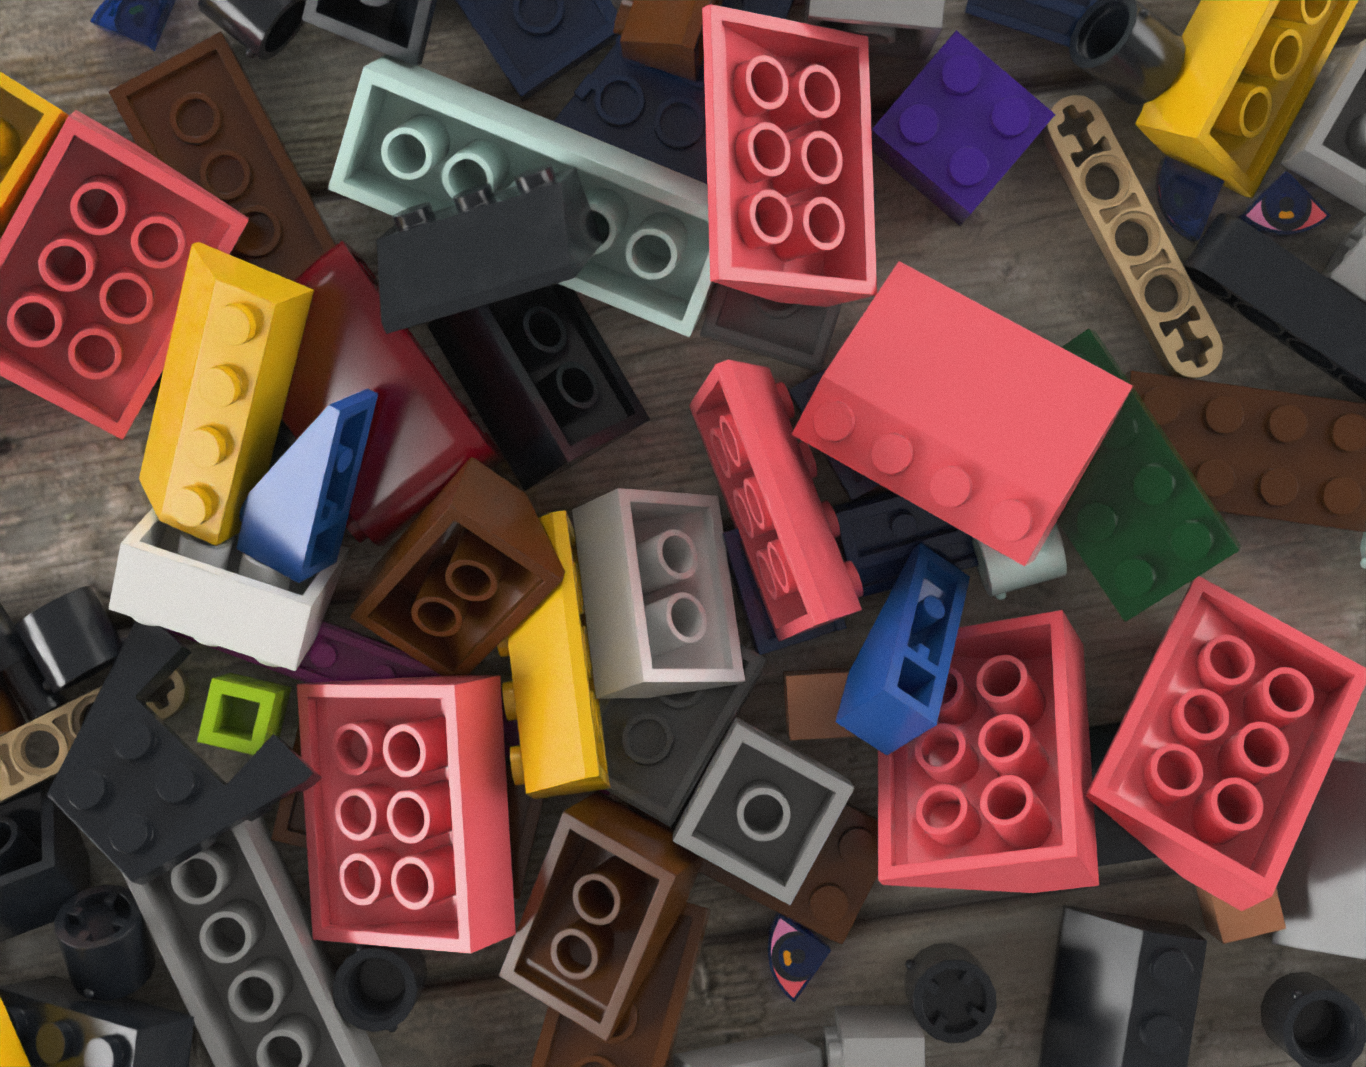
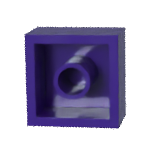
M956 30L872 128V152L961 226L1056 114Z

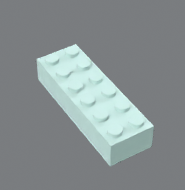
M385 54L363 67L329 183V190L393 216L404 209L430 202L433 212L455 205L453 196L482 184L490 183L493 192L516 186L515 176L542 165L552 164L555 173L576 167L602 239V244L575 278L558 284L690 338L703 313L714 282L710 281L708 184Z

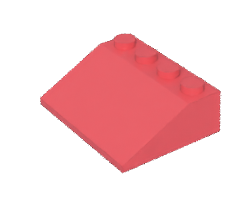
M712 4L703 7L710 281L774 302L829 307L875 296L877 294L868 36Z
M75 110L65 121L0 239V376L123 440L164 369L192 244L200 242L230 254L249 218L135 143Z
M898 261L823 374L791 435L1019 564L1026 566L1036 559L1131 392L1133 385Z
M726 360L715 364L689 404L735 529L738 528L742 541L740 542L758 589L760 588V595L778 641H783L861 611L862 608L858 598L862 597L864 593L862 582L854 564L850 560L844 562L835 540V538L840 536V526L833 507L828 501L821 502L812 480V478L817 477V466L814 456L807 443L804 441L798 443L797 438L791 435L793 428L789 419L794 418L795 412L787 387L783 382L775 383L769 367L734 360Z
M1198 576L1190 582L1085 796L1182 878L1238 910L1244 911L1272 897L1365 688L1366 668Z
M1063 610L959 627L937 725L889 755H885L878 750V881L882 885L1039 893L1099 886L1094 803L1085 796L1092 783L1084 644Z
M445 675L297 684L301 758L322 777L314 786L303 791L313 940L473 953L516 935L501 676Z

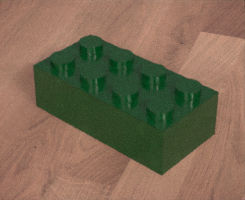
M1087 329L1062 346L1063 349L1131 384L1095 331ZM1133 387L1057 520L1124 622L1237 553L1241 548V544Z

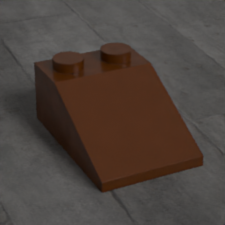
M599 791L593 793L563 811L499 976L603 1040L608 1041L615 1033L683 910L704 858L673 842L672 832Z

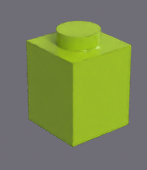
M231 672L212 678L197 742L254 755L273 734L280 738L292 687Z

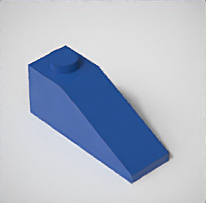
M367 388L328 405L253 487L240 509L239 518L242 524L236 547L237 550L297 583L337 563L378 393Z
M922 543L913 548L849 670L835 721L885 755H889L937 725L970 576Z

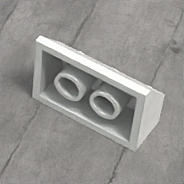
M617 488L573 509L596 699L651 698L745 682L727 553L721 534L724 532L718 496Z
M152 508L121 542L108 609L130 616L136 622L143 625L161 626L191 636L201 644L214 647L221 646L254 657L258 662L267 666L284 667L296 671L316 639L346 562L349 548L341 545L337 563L297 583L237 550L239 533L215 546L159 521Z

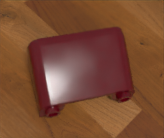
M341 241L320 256L294 280L296 283L313 289L314 292L282 419L296 439H298L328 405L367 388L378 393L346 528L359 543L369 538L377 546H384L408 529L471 457L489 469L503 461L505 457L487 432L484 433L474 419H469L473 416L472 413L459 400L409 328L386 334L381 323L379 287L374 284L378 279L361 255L345 241Z

